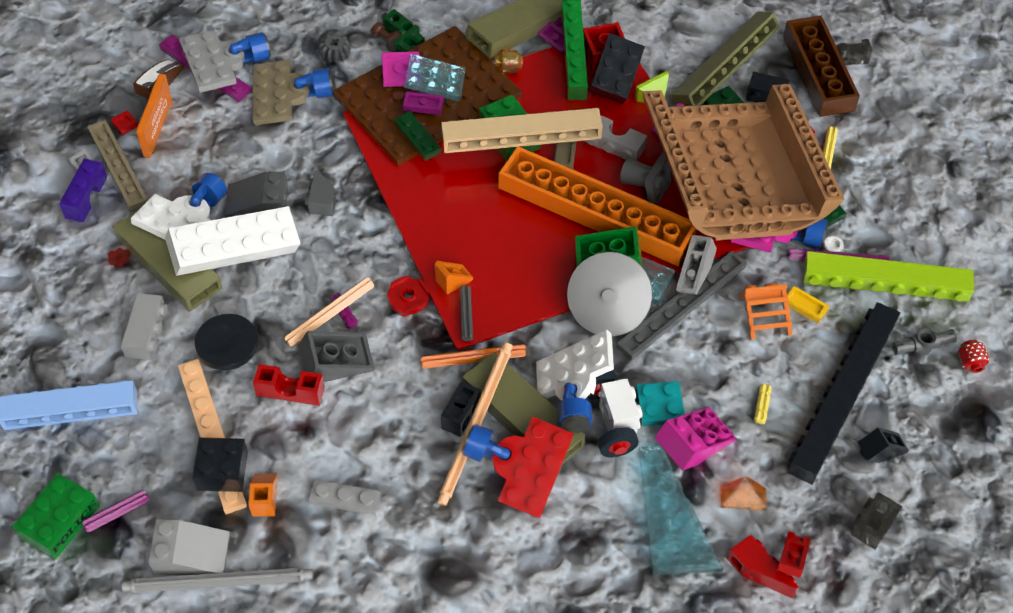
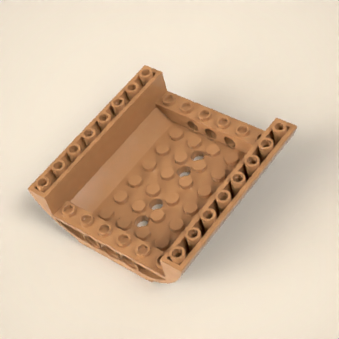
M790 84L772 85L766 102L668 107L662 90L642 92L644 102L689 219L700 232L714 237L715 240L792 235L793 232L820 221L844 201V196Z

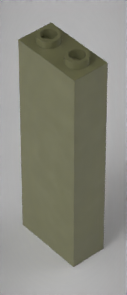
M517 0L468 23L466 39L489 58H492L538 36L537 33L550 21L552 23L557 21L561 17V0Z
M139 209L112 226L116 239L189 312L223 289L220 277L212 269L176 276L166 240L131 224V218Z
M493 352L491 355L483 357L477 366L473 369H468L464 373L462 382L480 389L482 393L497 354ZM506 364L487 411L513 436L524 437L532 416L560 428L558 409L510 365ZM583 432L573 433L574 436L563 463L584 446L585 434Z

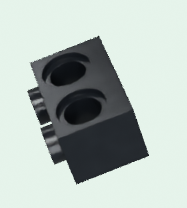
M461 381L441 414V429L461 437L471 420L481 396V390Z

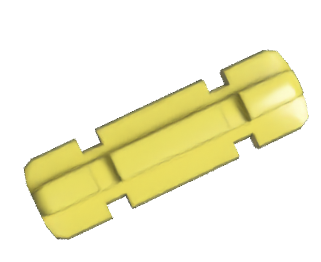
M760 385L754 416L755 423L765 424L772 389L770 385Z

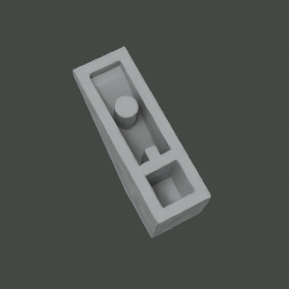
M692 235L676 292L697 295L712 267L717 250L712 237Z

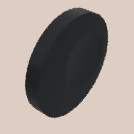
M221 314L210 318L202 324L195 336V348L198 357L205 365L217 370H232L243 366L254 356L258 347V336L254 325L247 318L237 314Z

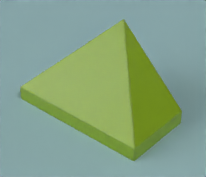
M666 71L636 86L635 100L645 103L642 92L662 90L665 98L669 73Z

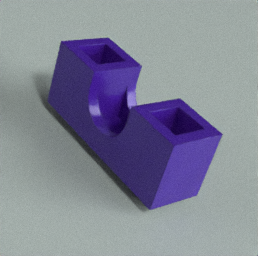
M83 159L59 203L65 219L79 222L85 221L91 209V191L100 192L107 179L102 162Z

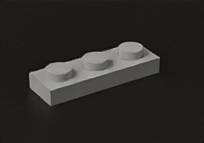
M314 480L309 504L376 515L381 491Z

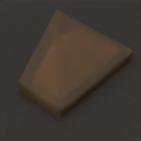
M747 476L723 484L720 487L721 508L767 509L766 488Z

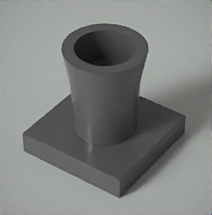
M662 152L653 167L640 163L630 157L622 167L620 181L622 184L646 188L647 201L658 205L672 183V172L664 152Z

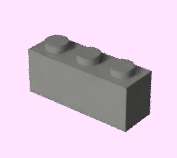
M137 293L121 344L126 358L151 360L152 353L157 349V336L162 332V319L166 317L168 310L167 304L164 303L161 295Z

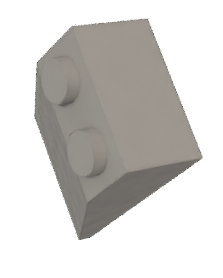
M156 519L149 565L154 574L199 575L225 573L230 531L182 520Z

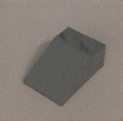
M263 172L229 184L225 218L286 207L288 194L286 172Z
M307 331L298 344L304 371L323 374L324 382L375 370L366 333Z

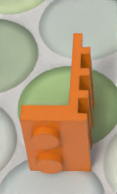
M777 283L765 284V287L751 285L744 287V290L739 292L740 301H745L750 340L756 339L755 331L786 327L787 335H792V322L790 321L786 284L777 285ZM783 302L784 309L752 313L751 306ZM785 316V322L757 326L753 324V318Z

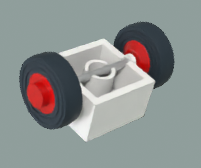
M611 370L596 377L594 395L590 393L587 398L600 399L599 408L607 432L598 440L600 453L605 457H619L633 451L638 446L637 431L640 429L639 420L642 418V410L640 405H636L635 389L629 385L628 379L618 380L616 373Z

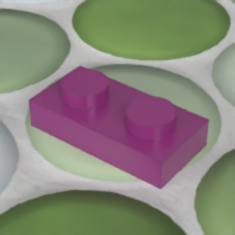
M406 91L403 111L441 115L444 96Z

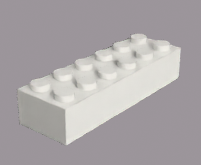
M289 206L172 227L168 229L165 236L176 276L295 253L300 245Z

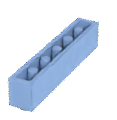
M126 380L117 383H99L92 386H76L66 389L55 388L50 391H32L24 394L0 396V424L3 430L138 414L135 384L133 381Z

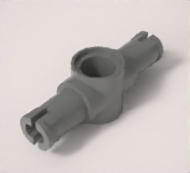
M927 328L921 329L917 335L911 336L907 340L892 342V350L895 355L913 352L926 356L932 349L939 348L940 345L955 343L957 335L956 333L954 334L955 331L953 329L939 333Z

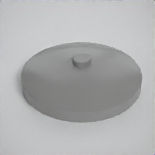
M602 252L587 258L575 269L568 284L567 299L572 315L582 327L594 334L607 329L613 337L632 331L644 320L652 302V286L646 271L636 260L622 253Z

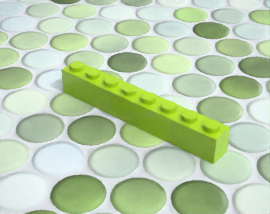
M807 251L804 261L803 283L950 299L959 302H969L975 290L974 271L971 269Z

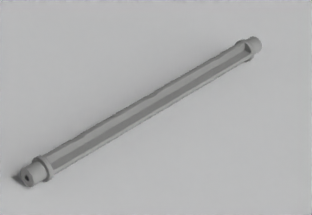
M291 568L132 579V581H123L122 591L139 593L304 582V580L313 579V569Z

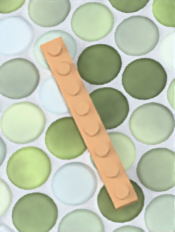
M199 359L178 365L200 437L225 438ZM218 491L225 515L247 507L243 492Z

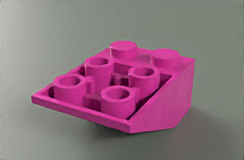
M710 407L667 420L655 437L682 471L697 466L737 439Z

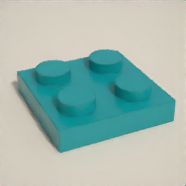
M679 381L636 384L638 405H640L642 410V418H640L642 426L664 425L669 419L685 415Z

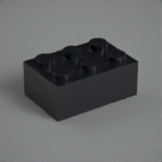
M609 33L604 41L587 91L623 104L628 98L645 46Z

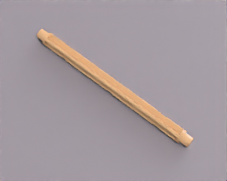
M504 342L502 348L498 351L495 363L447 477L439 491L440 496L437 503L446 506L449 498H452V493L467 460V457L462 455V448L472 425L476 423L481 426L508 359L511 356L510 352L513 346L510 343Z

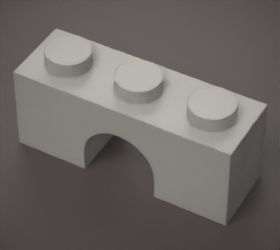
M601 116L603 125L601 139L584 140V142L619 156L624 160L631 157L638 161L646 149L648 136L631 128L625 135L612 134L613 121Z

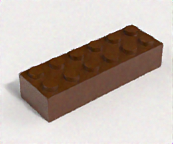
M822 15L786 21L783 38L819 117L855 111L860 95Z

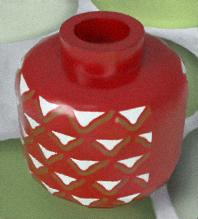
M968 340L962 343L957 352L963 369L972 371V373L983 371L990 361L985 345L977 340Z

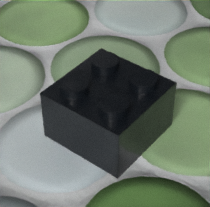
M199 437L192 476L197 491H243L248 456L245 439Z

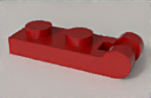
M788 530L777 570L784 572L786 575L801 578L811 538L796 536L795 532Z

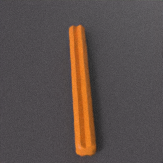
M524 344L512 345L510 358L526 356ZM502 347L422 356L421 366L423 369L480 362L483 357L489 356L493 352L498 355V351Z

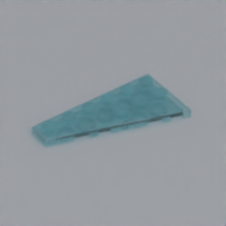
M662 446L639 447L652 574L722 572L723 566L720 561L718 562L711 543L708 542L703 532L704 529L689 499L686 498L680 481L674 475L673 468Z

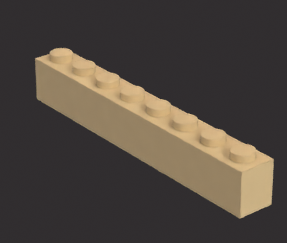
M599 108L441 122L444 153L601 139L603 127Z

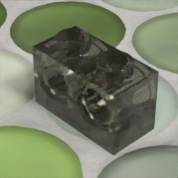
M880 492L876 494L874 499L869 497L863 506V509L866 511L863 515L858 513L852 523L855 528L851 535L876 550L903 506ZM877 509L882 510L884 513L878 512ZM866 526L872 527L873 530L867 529Z

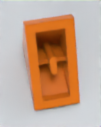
M443 261L435 263L436 282L447 295L473 280L472 275L462 264Z

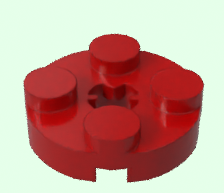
M410 276L400 277L390 285L387 294L388 303L400 316L407 317L416 314L429 304L428 286L419 278L416 280L410 279ZM405 293H408L409 295L413 294V296L411 298H405Z

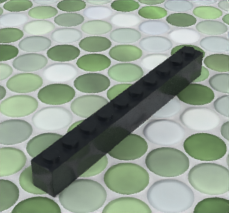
M879 302L876 303L873 309H868L864 318L867 320L866 324H860L856 333L859 335L858 339H852L848 348L851 351L850 354H844L840 365L843 366L841 371L836 369L831 380L834 382L833 386H827L823 397L826 398L824 403L819 401L814 411L817 414L816 418H810L805 428L808 431L807 435H801L796 445L799 447L797 453L793 451L787 462L791 465L788 471L789 474L813 485L901 312Z

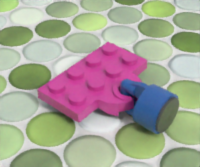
M821 219L806 227L807 230L801 229L793 232L792 235L732 239L731 242L769 253L772 251L775 240L781 243H789L793 239L803 242L805 246L820 249L823 246L829 222L826 219Z

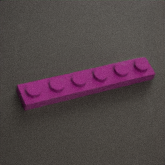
M172 34L159 44L161 51L190 69L180 46L179 38ZM235 76L237 84L218 89L239 103L252 90L251 86Z

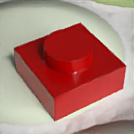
M128 111L111 119L112 125L122 136L138 127V122Z

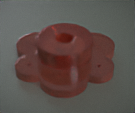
M122 248L110 251L108 253V263L116 268H121L124 264L130 262L129 257L131 253L129 250H123Z

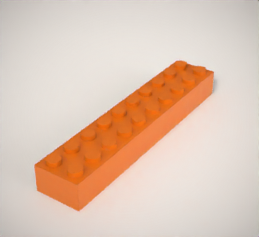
M521 147L516 148L499 172V189L598 232L637 226L641 250L678 267L687 253L692 235L697 233V229L688 218Z

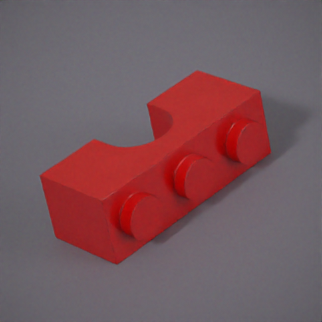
M263 364L258 365L253 380L256 396L320 406L325 389L323 374L301 371L299 378H290L281 372L280 367Z

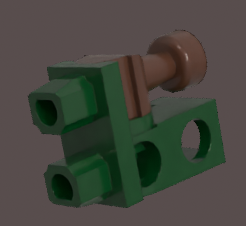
M395 9L383 17V25L377 22L370 31L374 37L384 39L387 43V49L391 52H406L412 49L413 45L418 46L425 42V37L420 34V27L416 24L414 25Z

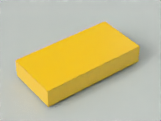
M795 286L787 294L789 299L788 307L818 324L829 310V305Z

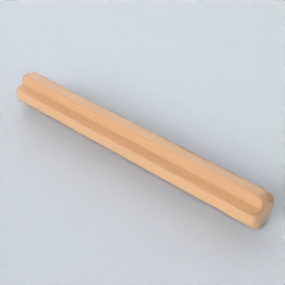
M366 277L288 333L284 337L287 344L291 347L302 340L307 331H314L374 287L373 282L370 278Z

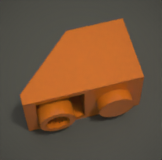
M278 473L254 474L250 483L248 503L252 517L275 516Z

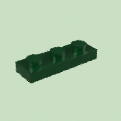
M411 111L394 118V125L424 161L441 154V147Z

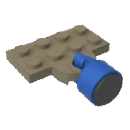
M290 59L253 65L254 125L292 120V106L305 103L307 97L317 96V98L333 96L336 85L332 69H316L306 75L292 73Z

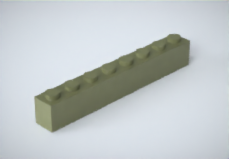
M756 12L671 94L675 105L678 103L684 104V106H698L709 98L780 28L775 12Z

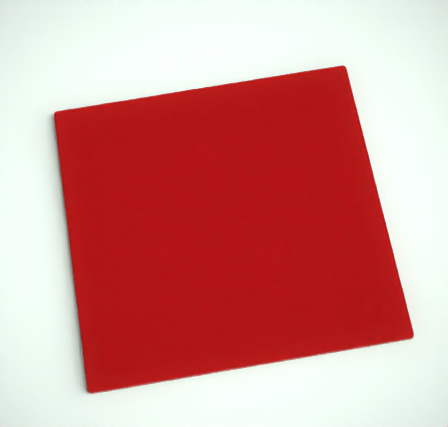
M554 47L512 59L511 64L508 61L495 64L503 73L504 71L516 69L518 66L519 70H515L518 71L516 74L505 73V75L522 91V97L518 98L517 101L527 114L599 108L601 116L613 121L612 134L622 136L631 128L648 136L646 149L638 159V162L653 167L662 152H664L657 134L652 130L654 125L646 104L635 100L636 86L650 80L640 63L628 98L623 104L587 91L586 100H567L564 54H561ZM585 55L587 82L589 87L594 70H591V67ZM347 110L343 112L351 133L422 280L428 286L429 295L457 350L571 311L567 299V289L570 278L577 268L575 236L597 233L598 231L499 189V172L506 164V160L498 149L444 153L442 141L438 143L441 147V154L427 161H424L420 155H417L397 166ZM576 142L573 170L647 201L646 188L621 183V170L626 160L596 146H592L587 142ZM557 143L541 144V148L532 153L554 161ZM672 175V183L657 206L689 219ZM697 230L696 235L711 237ZM712 237L717 248L714 260L725 257L731 251L736 253L750 248L732 243V239L715 240ZM641 250L642 265L650 282L681 272L685 257L678 267ZM437 261L462 264L473 277L471 282L464 285L471 287L472 341L462 340L460 289L458 288L447 295L439 286L435 278V263Z

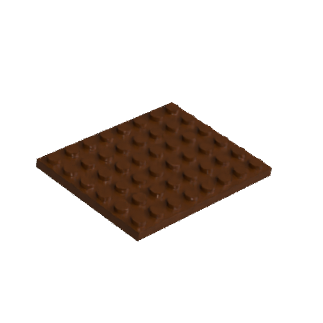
M456 26L406 51L419 52L422 86L384 87L382 65L333 91V96L397 166L419 155L394 125V118L408 112L403 111L406 91L444 96L441 115L412 112L437 144L442 142L441 122L479 119V108L510 95H513L516 100L522 97V91L481 50L467 40L466 36Z

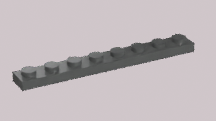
M731 251L711 267L697 295L677 294L617 343L616 348L632 361L744 270L747 262Z

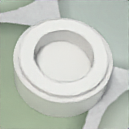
M829 236L824 239L822 250L842 252L844 247L843 241L836 236Z

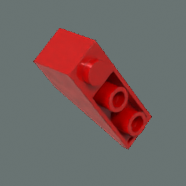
M749 535L730 549L727 560L742 577L790 598L795 596L799 588L793 576L786 575L784 572L777 570L779 561L769 555L760 540Z

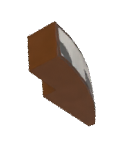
M168 59L153 65L133 83L135 93L149 99L159 74L166 75L168 85L170 86L184 69V65Z

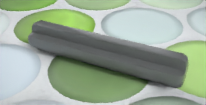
M467 285L459 288L461 333L463 341H472L471 287Z

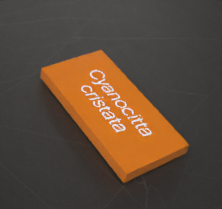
M165 74L157 76L136 130L143 156L147 158L152 156L173 101Z

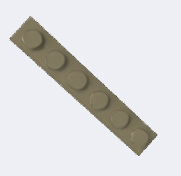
M102 120L87 126L130 212L141 208L148 199L106 120Z

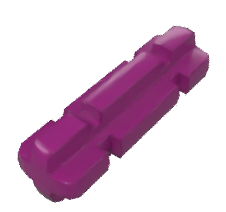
M336 293L332 295L331 302L340 297L341 294ZM349 306L339 312L347 328L352 329L358 325L357 319L352 315Z

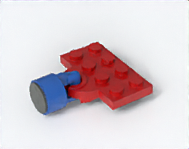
M532 416L524 437L510 436L498 443L490 440L493 433L492 430L476 423L472 425L462 448V455L481 462L483 455L491 458L498 475L506 480L498 502L540 519L574 434Z

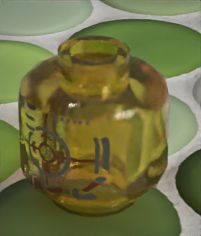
M500 50L498 56L494 58L495 67H498L500 72L504 74H516L519 69H522V55L517 50Z

